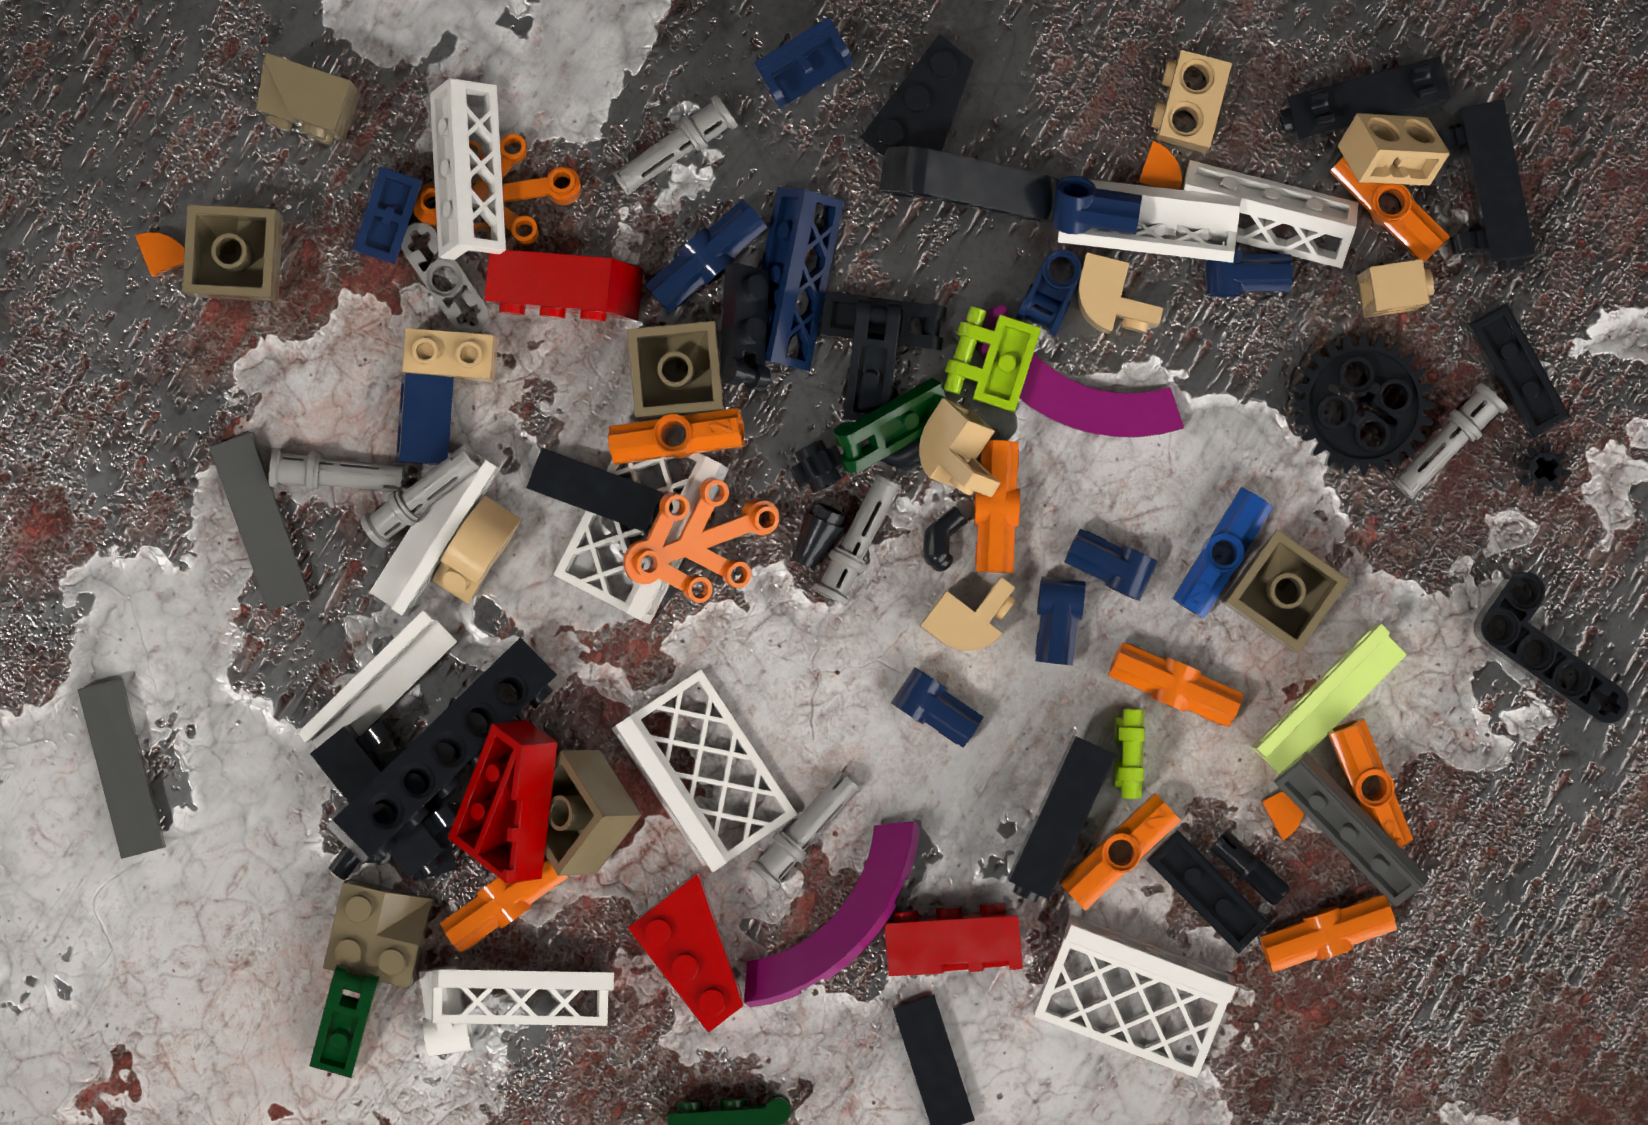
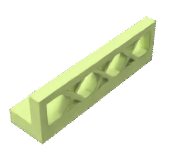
M1373 624L1251 748L1278 774L1281 773L1305 752L1309 754L1328 735L1327 732L1334 729L1407 654L1388 636L1390 632L1382 624Z

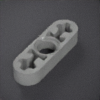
M425 223L409 225L401 249L452 326L457 331L463 333L480 334L490 322L489 308L457 260H436L424 272L421 265L428 263V260L421 251L415 250L411 252L410 247L414 244L412 236L415 233L419 232L423 237L430 234L432 239L427 244L433 255L437 257V231ZM442 267L454 269L458 276L456 286L447 292L437 290L433 284L435 272ZM465 287L470 291V294L462 296L467 305L472 309L477 306L481 309V312L476 316L479 323L473 327L468 322L462 325L459 323L458 319L463 316V312L455 301L449 308L445 304L446 300L459 296Z

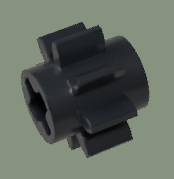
M819 440L793 454L798 464L792 466L790 471L799 488L809 484L814 494L842 480L838 469L843 467L837 445L827 449L823 440Z
M1549 442L1542 444L1539 454L1532 447H1525L1523 450L1527 459L1524 462L1513 465L1514 468L1522 470L1523 479L1518 482V487L1528 484L1534 486V497H1540L1543 494L1544 486H1548L1553 493H1559L1561 489L1557 481L1560 477L1571 476V472L1564 470L1561 463L1567 456L1566 452L1557 455L1550 453L1551 444ZM1536 461L1538 463L1546 461L1549 463L1550 468L1546 471L1548 478H1537L1534 472L1539 468Z

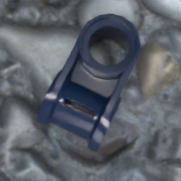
M1057 250L1047 256L1041 265L1034 283H1031L1015 317L1016 320L1022 321L1026 319L1048 329V335L1055 337L1071 303L1069 300L1082 272L1081 262L1075 254L1067 250ZM1059 258L1066 259L1073 266L1072 278L1063 283L1056 282L1049 274L1050 263ZM1033 305H1036L1042 309L1051 312L1052 315L1046 314L1034 308Z

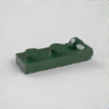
M930 378L855 422H845L838 425L834 429V436L837 445L842 447L844 451L841 455L844 470L849 473L860 472L919 439L928 419L942 398H946L942 383L934 378ZM868 438L869 443L860 447V442Z
M337 964L309 1066L352 1078L380 976L367 973L366 976H361L349 972V967ZM344 989L359 993V999L344 995Z
M779 1093L771 1095L766 1103L747 1104L746 1097L720 1099V1106H703V1100L699 1099L682 1100L676 1102L677 1108L669 1109L667 1118L668 1125H781L790 1118L791 1102L787 1096Z

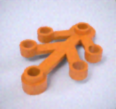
M508 134L500 142L502 180L514 164L523 161L527 155L525 140L518 134ZM469 140V148L478 152L477 157L482 160L484 158L482 147L478 142ZM511 143H518L521 145V149L516 154H509L506 152L507 146ZM557 167L545 178L502 184L503 203L549 196L556 204L569 205L579 198L582 186L578 174L573 169ZM560 177H567L570 179V184L566 188L560 189L555 186L556 180ZM480 178L472 190L484 201L489 197L488 185ZM427 183L420 187L413 213L421 223L437 226L436 208L430 209L425 206L429 198L435 197V183ZM503 205L505 229L512 233L514 240L518 244L524 246L533 244L539 236V229L535 220L529 216L519 217ZM483 222L473 223L474 237L477 233L483 231L489 234L488 240H491V227ZM522 225H529L533 228L532 233L526 237L519 236L517 231Z
M707 478L700 484L699 498L678 540L664 545L674 521L684 519L690 509L689 501L686 497L674 492L667 493L660 500V512L646 540L637 541L626 550L623 557L624 571L631 580L639 584H650L660 579L682 590L686 598L697 603L705 602L710 598L713 590L711 582L697 574L688 576L667 563L685 557L722 576L726 584L736 588L744 587L751 579L750 567L739 560H728L707 548L749 532L757 535L770 534L779 523V511L773 503L761 498L749 500L743 506L741 516L704 529L714 507L725 503L729 496V489L725 482L716 478ZM717 484L719 493L716 498L710 499L709 489ZM678 499L680 504L679 510L671 514L669 511L670 503ZM767 511L769 514L768 520L761 526L759 517L762 512ZM650 555L652 558L651 565L648 569L643 570L641 562L645 556ZM740 566L741 576L736 581H733L731 573L734 568ZM701 581L702 591L694 596L692 588L695 583Z

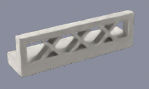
M449 78L430 93L438 258L455 260L468 250L501 254L506 251L497 85ZM466 94L483 97L484 115L480 119L467 107ZM473 132L486 144V156L482 160L469 148V136ZM476 173L488 185L489 197L484 201L471 189V178ZM478 215L491 227V240L474 238L473 220Z
M1189 160L1183 190L1241 197L1240 213L1250 215L1255 221V225L1246 229L1237 228L1236 242L1282 254H1291L1294 257L1342 269L1356 229L1358 202ZM1282 223L1291 225L1295 228L1298 235L1287 240L1278 238L1271 228ZM1324 234L1341 238L1337 252L1318 248L1313 239Z
M1090 180L1098 189L1142 195L1137 233L1129 235L1120 234L1116 231L1090 228L1082 234H1066L1059 231L1058 242L1233 263L1241 197ZM1171 235L1178 237V239H1164L1161 236ZM1205 241H1223L1227 242L1226 246L1208 244Z
M479 454L477 455L481 460L482 466L421 512L418 523L410 527L369 593L390 605L392 610L402 616L409 615L441 564L440 559L469 514L482 500L501 468Z
M423 610L331 699L297 735L305 743L311 742L316 748L348 724L354 728L359 736H362L459 641L429 610Z
M432 970L431 1023L607 1026L608 990H614V973ZM443 988H460L472 1001L459 1015L442 1014ZM468 988L486 989L476 997ZM493 989H504L516 1002L503 1015H493L481 1003ZM512 989L529 990L520 998ZM538 989H546L559 1002L546 1016H537L525 1003ZM556 990L572 991L563 998ZM581 990H597V1017L580 1016L568 1002ZM476 1006H477V1007L483 1012V1014H484V1015H467V1014H469ZM521 1007L528 1016H515L512 1014ZM564 1008L571 1016L555 1015Z

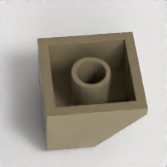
M266 53L263 61L256 110L262 115L267 116L265 124L290 132L292 125L300 127V131L307 134V138L331 146L333 139L342 142L346 141L362 93L350 80Z
M187 204L182 293L190 297L278 302L283 214L276 209Z
M715 321L627 329L634 411L637 420L662 418L668 414L683 416L724 410Z
M1275 530L1248 563L1221 602L1291 652L1299 653L1350 580L1285 534Z
M561 750L555 760L545 855L558 876L597 874L641 817V814L600 750Z
M353 879L344 881L341 887L323 969L335 971L336 965L339 964L349 967V972L361 976H366L367 973L380 976L379 982L410 988L415 983L434 898Z

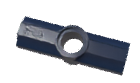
M743 199L723 215L710 229L704 228L692 237L678 251L677 254L679 256L651 279L645 287L659 304L671 314L690 299L704 284L708 286L725 272V265L733 264L736 261L734 258L766 231L768 226Z

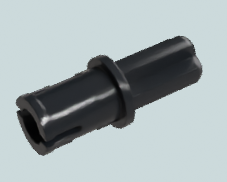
M1229 829L1210 847L1209 850L1212 853L1216 854L1238 874L1236 879L1239 882L1241 880L1247 882L1271 905L1278 904L1287 895L1289 886L1261 861L1263 856L1260 853L1257 855L1252 853Z

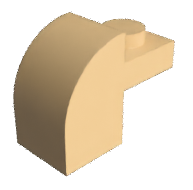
M1087 252L1083 258L1082 272L1076 287L1077 303L1087 322L1106 334H1110L1113 331L1115 319L1123 320L1122 328L1141 333H1147L1148 327H1158L1163 312L1162 307L1121 297L1129 263Z
M942 398L928 419L920 439L919 457L924 472L930 479L955 487L967 495H972L976 491L992 497L1001 482L976 459L995 430L971 408Z
M484 496L450 542L440 559L441 564L432 581L469 604L478 592L491 566L506 549L522 519L487 496Z
M1000 577L975 611L951 593L945 591L919 626L948 647L964 651L985 648L994 643L1003 634L989 622L993 617L1000 621L1004 618L1016 601V599L1010 596L1016 587Z

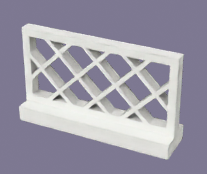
M667 437V442L670 447H676L680 445V443ZM696 453L688 457L697 462L689 478L676 483L672 482L666 461L674 459V457L647 460L638 464L632 462L628 463L629 467L621 469L623 464L615 465L611 461L606 471L618 476L631 473L633 481L641 484L637 471L660 463L667 486L656 490L663 493H676L675 490L683 488L680 495L686 497L689 501V513L684 519L674 521L664 543L665 545L678 540L699 498L700 484L707 478H716L723 481L729 470L727 467L707 456ZM717 484L709 489L710 499H714L719 490ZM678 499L672 501L673 510L671 514L679 510L680 504ZM586 511L553 575L650 624L670 584L660 579L650 584H639L632 580L634 586L626 602L612 596L607 577L625 572L623 565L604 571L598 548L620 541L623 553L625 554L629 548L627 538L645 532L636 529L624 532L622 524L614 521L618 535L595 542L591 525L599 515ZM587 536L589 545L581 547L585 537ZM591 551L598 574L579 579L568 573L577 555ZM650 555L643 558L641 566L644 565L643 570L648 569L651 565L652 558ZM683 558L667 564L678 569ZM600 580L603 590L589 583Z
M701 669L612 728L707 874L713 873L798 815ZM695 683L699 684L707 696L704 714L680 710L683 691ZM676 696L674 708L662 706ZM712 705L721 718L710 716ZM654 710L673 714L668 738L651 735L641 719ZM678 715L703 720L698 745L674 740ZM709 721L724 724L731 732L728 751L704 746ZM736 741L745 754L734 752ZM656 742L667 744L665 755ZM672 745L697 750L692 775L674 771L669 763ZM703 752L727 756L722 781L698 776ZM733 758L750 761L755 768L752 787L728 782ZM680 778L691 780L689 792ZM760 778L768 790L758 789ZM697 782L721 787L716 811L701 809L694 801ZM727 788L751 793L747 817L722 813ZM757 794L774 797L784 813L771 822L752 819ZM704 815L715 817L713 828ZM721 818L745 823L742 841L729 850L726 849L718 837ZM751 824L762 826L761 829L749 836Z
M1071 915L1065 929L1064 938L1034 1011V1017L1198 1078L1227 1004L1231 1002L1237 986L1234 975ZM1070 948L1087 954L1094 969L1071 978L1064 964ZM1096 958L1108 963L1099 966ZM1118 966L1129 970L1135 984L1111 993L1103 973ZM1062 972L1065 981L1056 985L1059 975ZM1137 974L1148 977V979L1140 982ZM1097 976L1106 996L1083 1006L1074 985ZM1158 982L1169 985L1176 999L1153 1009L1144 988ZM1069 988L1078 1007L1063 1015L1046 1009L1051 996ZM1178 989L1188 992L1189 994L1181 997ZM1138 991L1147 1012L1124 1021L1115 1001ZM1200 997L1216 1003L1210 1018L1193 1024L1186 1009V1003ZM1110 1003L1119 1024L1105 1030L1093 1027L1087 1013ZM1180 1007L1188 1027L1165 1037L1156 1016ZM1082 1016L1085 1023L1077 1021L1074 1018ZM1151 1019L1160 1039L1145 1046L1134 1042L1128 1028ZM1206 1028L1201 1041L1197 1032ZM1123 1031L1125 1038L1114 1034ZM1192 1034L1198 1046L1193 1063L1176 1058L1169 1044ZM1164 1046V1049L1167 1054L1157 1051L1156 1049Z

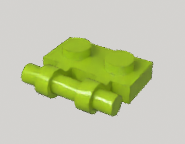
M970 306L965 322H960L957 331L960 339L953 360L948 359L944 371L948 373L944 390L960 395L965 379L977 382L973 400L1014 413L1042 328L999 315L995 330L992 331L982 327L987 311ZM977 342L990 345L982 369L970 365Z
M1123 708V717H1115L1114 742L1122 744V760L1114 761L1113 786L1121 787V798L1125 799L1142 798V781H1144L1143 741H1145L1144 709Z

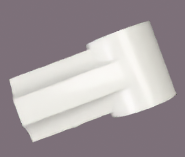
M457 965L437 967L419 972L426 1016L423 1018V1034L429 1057L473 1050L471 1024L431 1023L432 970H458ZM443 988L442 1014L459 1015L464 1010L462 990L460 988Z

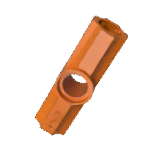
M1344 157L1330 170V173L1368 210L1371 219L1378 225L1384 226L1417 260L1423 259L1424 263L1450 238L1411 198V193L1404 185L1358 182ZM1385 194L1395 196L1401 205L1400 212L1393 215L1383 212L1379 207V197Z
M739 408L683 416L668 414L660 419L609 426L608 434L609 451L615 465L668 457L684 459L696 453L745 447L744 422ZM684 426L686 430L684 442L679 446L670 447L667 442L669 432L674 427Z
M989 440L980 453V464L1001 484L992 497L975 491L974 526H977L975 572L1013 573L1015 527L1019 526L1020 488H1017L1019 442Z
M1121 642L1107 675L1149 693V697L1182 712L1186 710L1191 711L1204 719L1226 727H1230L1236 717L1244 695L1240 691L1202 676V672L1168 657L1162 659L1144 649L1125 642Z
M1359 718L1348 721L1327 732L1347 780L1346 786L1350 796L1400 848L1413 841L1394 793L1393 779L1385 771L1365 719ZM1376 775L1379 780L1377 792L1370 797H1364L1361 790L1363 781L1368 776Z
M1153 793L1113 832L1104 836L1100 844L1059 882L1060 885L1086 911L1126 872L1134 869L1140 859L1181 820L1156 793ZM1116 840H1126L1131 846V856L1124 863H1113L1109 858V847Z
M545 855L542 879L506 884L500 878H496L476 893L477 897L439 924L453 946L462 953L487 937L486 935L496 928L500 927L502 929L532 908L533 905L531 903L563 882L569 875L558 876Z
M1380 894L1359 900L1342 908L1340 906H1332L1304 916L1301 922L1260 935L1259 938L1271 972H1276L1314 958L1316 960H1323L1352 950L1354 944L1397 930L1392 908L1386 896Z

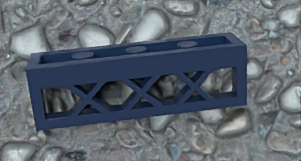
M777 188L761 267L762 270L770 272L766 363H774L810 372L844 205L843 200L807 189ZM816 204L828 207L825 223L818 230L813 221ZM813 247L817 255L816 267L811 272H808L804 262L807 251ZM805 290L809 302L807 310L800 315L796 302L798 295ZM795 333L800 340L797 359L786 356L789 338Z

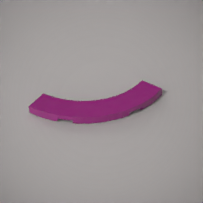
M1005 304L985 310L987 312L982 327L994 331L999 315L1010 318ZM977 342L975 347L982 360L985 361L990 345ZM1035 353L1033 354L1019 400L1054 422L1093 435L1127 438L1156 436L1184 429L1171 387L1144 393L1101 391L1068 379L1048 366Z
M909 821L874 825L872 843L862 874L853 891L835 915L818 931L794 947L766 958L747 961L744 1003L749 1007L769 1005L800 995L802 993L801 990L810 987L821 979L826 981L850 964L870 944L896 907L894 901L902 888L904 880L909 879L918 847L920 826L917 823Z

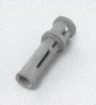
M717 94L711 97V103L691 117L685 115L680 118L681 121L678 122L679 128L617 171L612 172L627 196L695 148L697 151L701 149L703 151L708 148L707 142L727 128L734 130L738 127V124Z
M1479 382L1475 386L1476 392L1459 410L1453 409L1449 413L1450 416L1447 418L1449 424L1397 478L1395 477L1392 480L1410 499L1413 500L1416 497L1415 495L1468 440L1471 442L1479 440L1482 436L1481 430L1498 413L1503 414L1508 410L1507 405L1485 384ZM1442 447H1445L1421 472H1419L1441 450Z
M463 444L451 456L426 473L411 487L404 491H393L388 496V502L372 514L366 512L362 515L360 523L364 531L376 545L385 548L391 543V537L407 525L414 526L418 523L421 512L426 507L442 497L465 477L482 466L480 458L469 445Z
M273 448L271 452L269 487L276 488L280 483L305 486L308 491L318 489L319 485L386 492L403 489L404 465L324 459L321 454L310 451L308 455L281 453L280 448Z
M875 475L874 481L840 548L835 547L834 550H831L829 554L831 561L820 583H814L812 587L814 591L841 605L847 606L849 602L847 594L858 573H863L866 568V562L863 558L877 530L881 526L882 520L897 491L900 489L899 485L880 475Z
M839 770L837 775L804 810L793 825L785 833L782 830L780 833L777 832L773 836L774 843L758 861L752 860L748 866L777 891L781 887L779 881L796 862L802 863L806 859L807 853L805 850L860 788Z

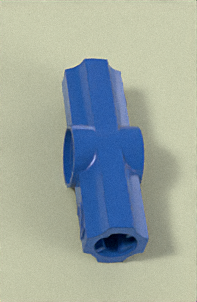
M1240 487L1213 533L1203 543L1200 554L1178 587L1172 600L1205 619L1234 570L1242 563L1244 554L1269 516L1273 506L1253 492ZM1220 540L1228 542L1234 551L1232 561L1225 566L1217 564L1213 560L1211 553L1213 545Z

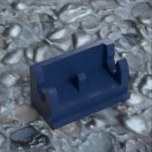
M827 17L754 62V67L778 108L782 109L849 68L854 62L850 57L852 56L830 18Z
M381 166L377 168L350 252L369 256L383 263L395 264L422 180Z
M410 373L401 375L395 462L438 465L448 458L454 377Z

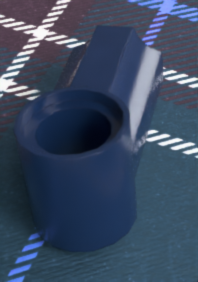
M1080 176L1063 177L1056 186L1052 225L1055 229L1066 234H1082L1088 231L1089 228L1136 234L1142 195L1098 189L1092 181Z
M1235 250L1233 263L1205 259V296L1237 297L1244 296V293L1291 292L1293 280L1291 254H1244V251Z
M1079 529L1068 550L1064 563L1104 581L1105 586L1140 601L1158 561L1124 545L1119 547L1089 531Z
M1041 577L1037 615H1040L1037 632L1035 661L1073 666L1078 620L1082 619L1084 608L1085 581Z
M914 667L891 701V704L919 723H927L939 731L938 733L964 748L984 717L946 692L947 688Z

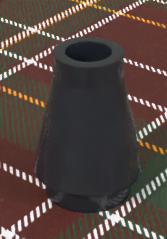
M814 501L810 509H805L796 548L791 558L806 567L815 569L821 557L845 528L842 525L845 515L825 503Z

